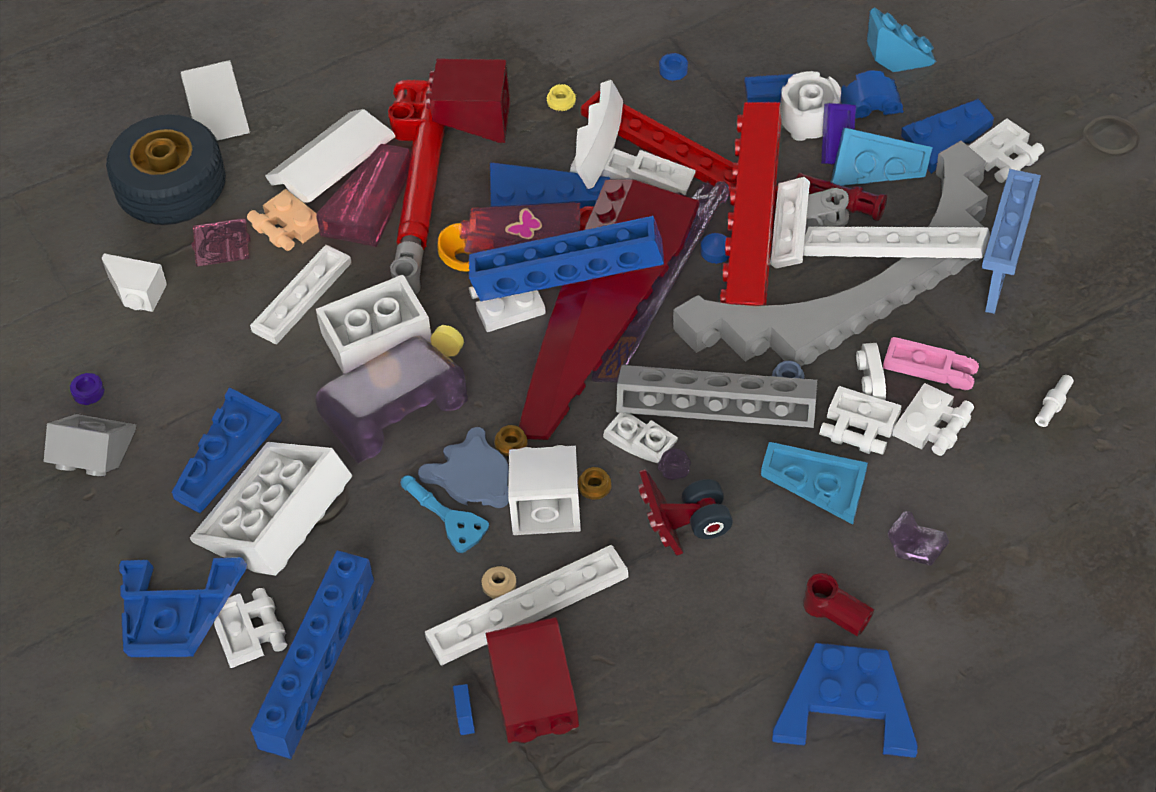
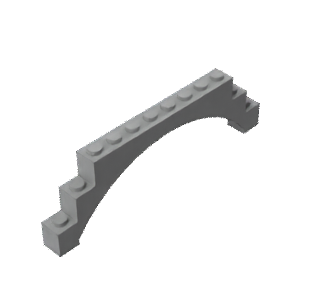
M962 140L938 154L936 175L941 179V199L929 227H984L979 222L986 214L988 196L978 186L984 179L986 161ZM902 257L881 274L854 288L832 296L793 304L768 306L734 305L704 300L700 295H697L673 309V330L696 353L706 347L715 345L722 338L745 362L754 356L762 355L771 347L784 361H794L801 367L811 364L822 353L829 349L837 348L845 339L853 334L863 332L871 323L878 319L886 318L892 310L902 304L910 303L918 294L927 289H933L944 278L957 274L964 266L981 258Z

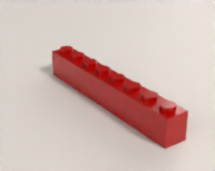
M744 102L743 115H738L737 131L741 133V138L735 139V156L739 157V162L733 163V181H737L736 187H731L730 204L734 205V212L728 213V230L732 231V236L726 237L725 253L726 256L730 257L729 263L723 264V282H727V289H721L720 303L767 306L782 124L780 102Z

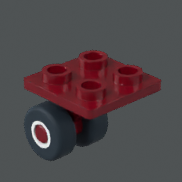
M647 470L639 471L643 483L638 485V489L645 504L649 503L651 512H648L647 516L654 532L658 531L664 547L671 546L677 556L683 554L676 532L677 528L690 523L694 535L701 539L719 537L731 528L733 520L729 509L722 505L724 494L717 481L711 479L696 481L684 489L682 493L684 504H667L666 499Z

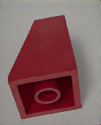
M436 59L435 71H430L429 85L432 89L426 92V108L431 109L433 121L498 143H505L511 102L506 60Z
M554 617L485 633L491 672L508 743L516 741L525 743L534 740L538 736L551 733L556 735L565 734L573 728L579 727L577 705L557 618Z

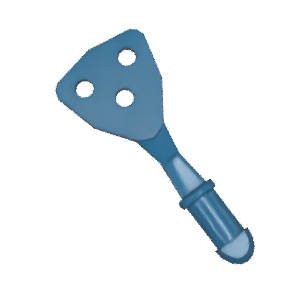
M405 475L401 478L402 488L415 497L421 506H425L444 521L447 538L458 553H464L478 544L488 531V521L471 512L451 510L441 505L435 499L433 493L428 492L413 476ZM462 524L464 527L458 528V525ZM477 525L481 527L478 530L474 528ZM464 539L466 542L460 543L459 541Z

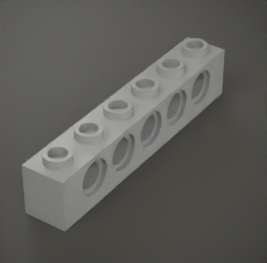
M621 365L617 382L616 412L814 428L817 380Z

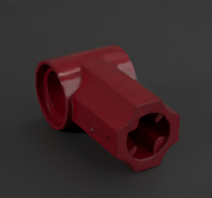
M818 573L809 578L803 599L805 611L816 618L826 617L857 637L861 635L872 618L874 609L838 588L836 579L831 575ZM816 593L824 594V595L826 596V598H820V597L816 596L815 594H816Z

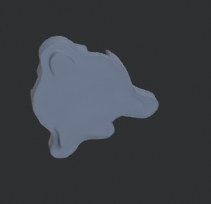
M480 427L471 428L463 443L449 445L444 448V457L447 462L443 464H424L419 468L418 475L421 482L443 487L459 503L468 505L467 501H482V505H490L495 508L505 507L509 503L508 463L499 451L488 445L485 431Z

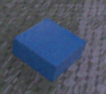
M468 685L453 686L460 735L475 733Z

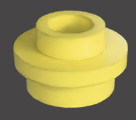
M564 84L553 86L547 95L548 106L556 111L568 110L576 102L575 93L569 86Z

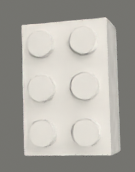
M404 275L397 276L316 309L321 334L345 377L370 367L374 361L380 358H392L431 342L429 317Z

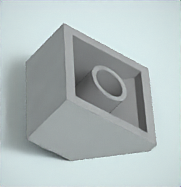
M79 414L47 423L44 462L56 464L55 468L59 470L72 471L76 468L86 469V474L105 476L106 472L119 468L135 433L136 424Z

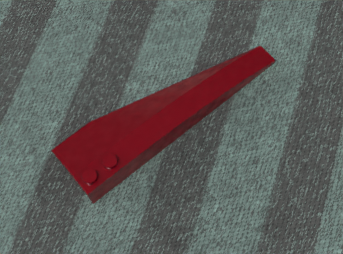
M634 179L605 180L584 230L654 216L663 242L664 265L562 285L541 345L519 428L523 430L527 439L549 440L570 410L569 402L576 395L582 393L586 387L584 381L591 371L596 372L603 363L601 357L605 351L613 349L638 313L636 307L653 292L651 286L658 276L663 277L669 269L668 262L672 256L677 257L682 251L700 205L698 200Z

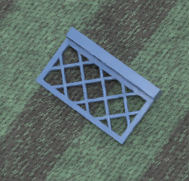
M1009 169L983 259L982 268L993 271L985 312L995 314L1005 275L1015 274L1041 175Z

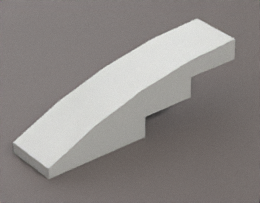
M612 80L601 83L600 102L589 106L588 125L577 129L575 169L587 189L595 186L605 168L621 123L623 99Z
M613 148L600 176L610 177V180L634 179L680 195H686L696 171L642 150L639 151L636 157ZM576 156L570 168L572 173H578L575 169Z

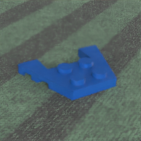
M242 557L214 558L204 590L147 591L154 568L149 560L120 561L119 570L123 576V585H120L121 597L124 599V613H122L123 651L128 657H193L247 568V564Z
M815 643L773 729L772 742L805 745L808 712L883 719L885 721L883 754L916 758L918 745L888 650Z

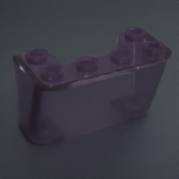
M414 336L323 386L316 395V405L320 416L359 464L367 458L376 456L381 451L384 443L382 428L400 421L405 415L428 405L434 399H436V404L442 411L457 410L468 401L463 369L424 337Z

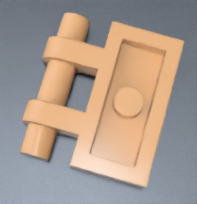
M286 189L263 204L265 214H259L257 211L252 210L247 215V219L252 223V227L256 231L265 233L269 236L272 244L276 247H282L286 251H290L294 247L295 243L292 239L296 238L301 243H304L326 227L325 221L321 216Z

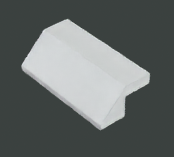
M366 110L350 111L265 176L271 185L284 184L288 191L303 203L311 202L393 139L395 134Z

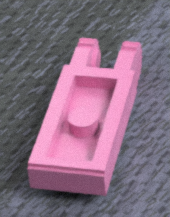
M893 337L883 362V369L944 384L948 383L952 388L966 391L973 387L974 378L970 375L977 373L979 363L971 359V357L967 358V356L955 354L954 351Z

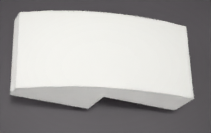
M619 413L604 430L603 438L619 448L655 463H659L678 440V437L651 420L648 424H645L630 413Z

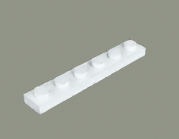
M808 227L805 233L803 256L983 258L990 239L988 227Z
M609 545L425 631L426 640L440 665H444L486 645L485 633L535 622L628 578V569L614 547Z

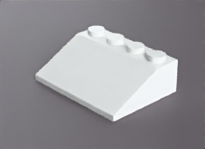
M267 442L192 534L190 540L224 558L242 557L247 564L246 569L253 572L276 576L286 566L288 559L298 546L306 540L308 533L314 525L323 518L334 499L343 492L344 486L351 479L352 474L332 448Z

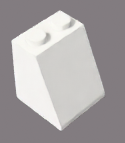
M576 446L523 447L509 450L508 498L513 535L581 531Z

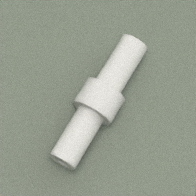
M1063 375L1055 388L1048 391L1043 399L1044 406L1035 419L1039 426L1046 427L1055 412H1059L1066 402V394L1074 382L1071 376Z

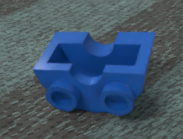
M882 71L859 73L856 75L857 80L850 83L847 87L843 85L841 88V103L856 105L855 118L867 117L873 110H880L883 112V115L904 113L895 80L885 77Z

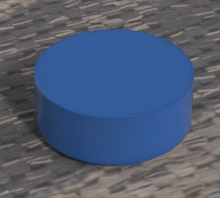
M676 53L663 56L659 62L660 75L672 81L684 78L688 72L687 59Z
M712 233L705 236L701 241L702 257L710 263H722L728 260L730 256H726L725 253L727 236L720 233Z

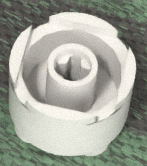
M814 71L801 72L788 79V83L782 88L781 118L783 127L791 133L793 139L803 141L807 138L823 137L824 104H840L841 89L839 84L833 78L828 77L827 80L820 77V73Z

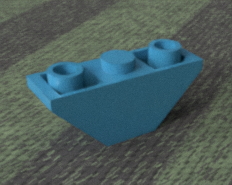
M875 7L870 11L867 43L876 62L892 72L932 66L936 62L932 53L933 46L926 37H918L908 25H900L888 12L884 14Z

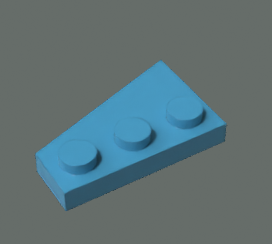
M769 442L761 468V476L853 524L868 463Z

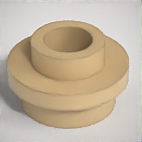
M493 567L486 571L482 577L483 591L492 599H496L516 588V576L513 571L506 567ZM496 580H504L502 583H494Z

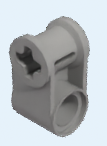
M831 188L826 191L809 194L805 233L808 227L845 226L849 221V212L846 209L849 203L847 192L840 188Z

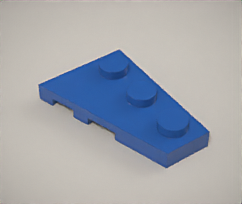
M977 99L902 127L901 136L907 142L933 147L927 168L932 174L937 168L939 153L961 140L966 144H970L993 126L994 117L983 103Z

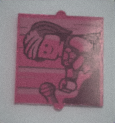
M245 218L193 226L194 242L191 243V246L195 250V263L197 267L249 259L248 242L251 241V238L247 234Z

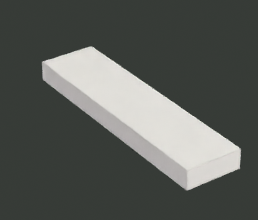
M325 245L250 325L252 333L277 345L351 264L350 256Z

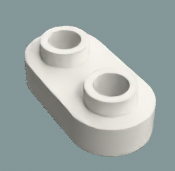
M877 343L862 344V349L856 352L858 370L864 371V376L862 377L863 394L885 400L886 383Z

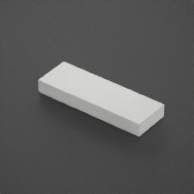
M805 177L778 183L770 264L776 269L799 264L803 261L810 181Z

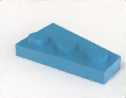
M843 128L831 183L842 186L925 177L933 147Z

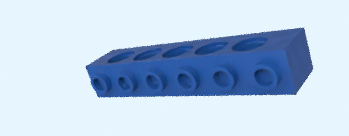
M654 216L469 254V279L482 302L664 265L663 242Z
M336 551L251 727L259 750L292 759L374 582L369 559Z

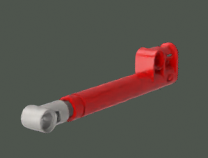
M402 80L397 82L393 91L396 101L388 109L390 128L395 134L394 138L401 141H413L396 242L398 246L395 260L392 262L390 270L392 278L404 275L415 295L421 289L420 272L424 253L423 249L427 244L445 125L434 122L431 109L426 108V92L432 89L428 80Z

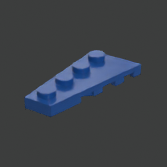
M490 163L492 214L517 213L521 208L529 205L541 207L544 211L574 210L586 206H595L605 180H610V177L600 176L595 186L587 189L578 173Z
M230 387L225 394L224 404L221 409L217 408L212 418L213 424L207 435L203 434L198 443L199 449L195 457L190 458L172 490L174 500L198 513H201L282 422L280 413Z

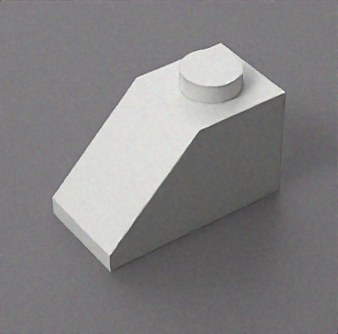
M103 254L102 261L108 278L123 305L134 310L141 309L153 312L167 285L161 264Z

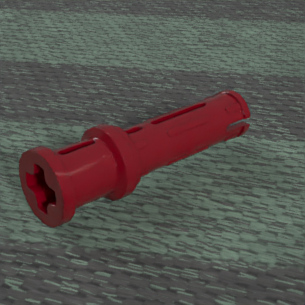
M801 172L796 177V179L805 177L810 181L809 194L831 188L843 189L849 197L846 209L851 213L856 211L871 215L877 221L883 215L887 203L886 194L881 193L878 196L863 191V188L859 186L852 189L805 175Z

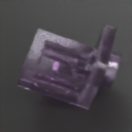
M904 511L888 531V537L898 558L932 566L949 543L946 532L917 526L912 512Z

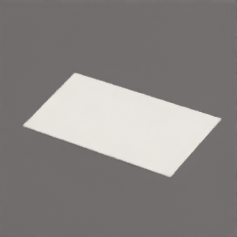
M230 60L181 72L192 119L208 127L215 135L217 141L250 133Z

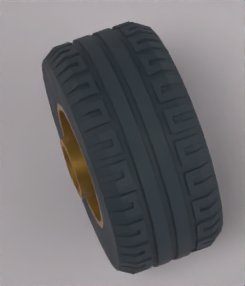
M157 115L132 124L117 137L107 154L106 169L118 204L131 217L149 224H178L201 215L213 205L225 185L226 173L215 135L202 123L185 116Z

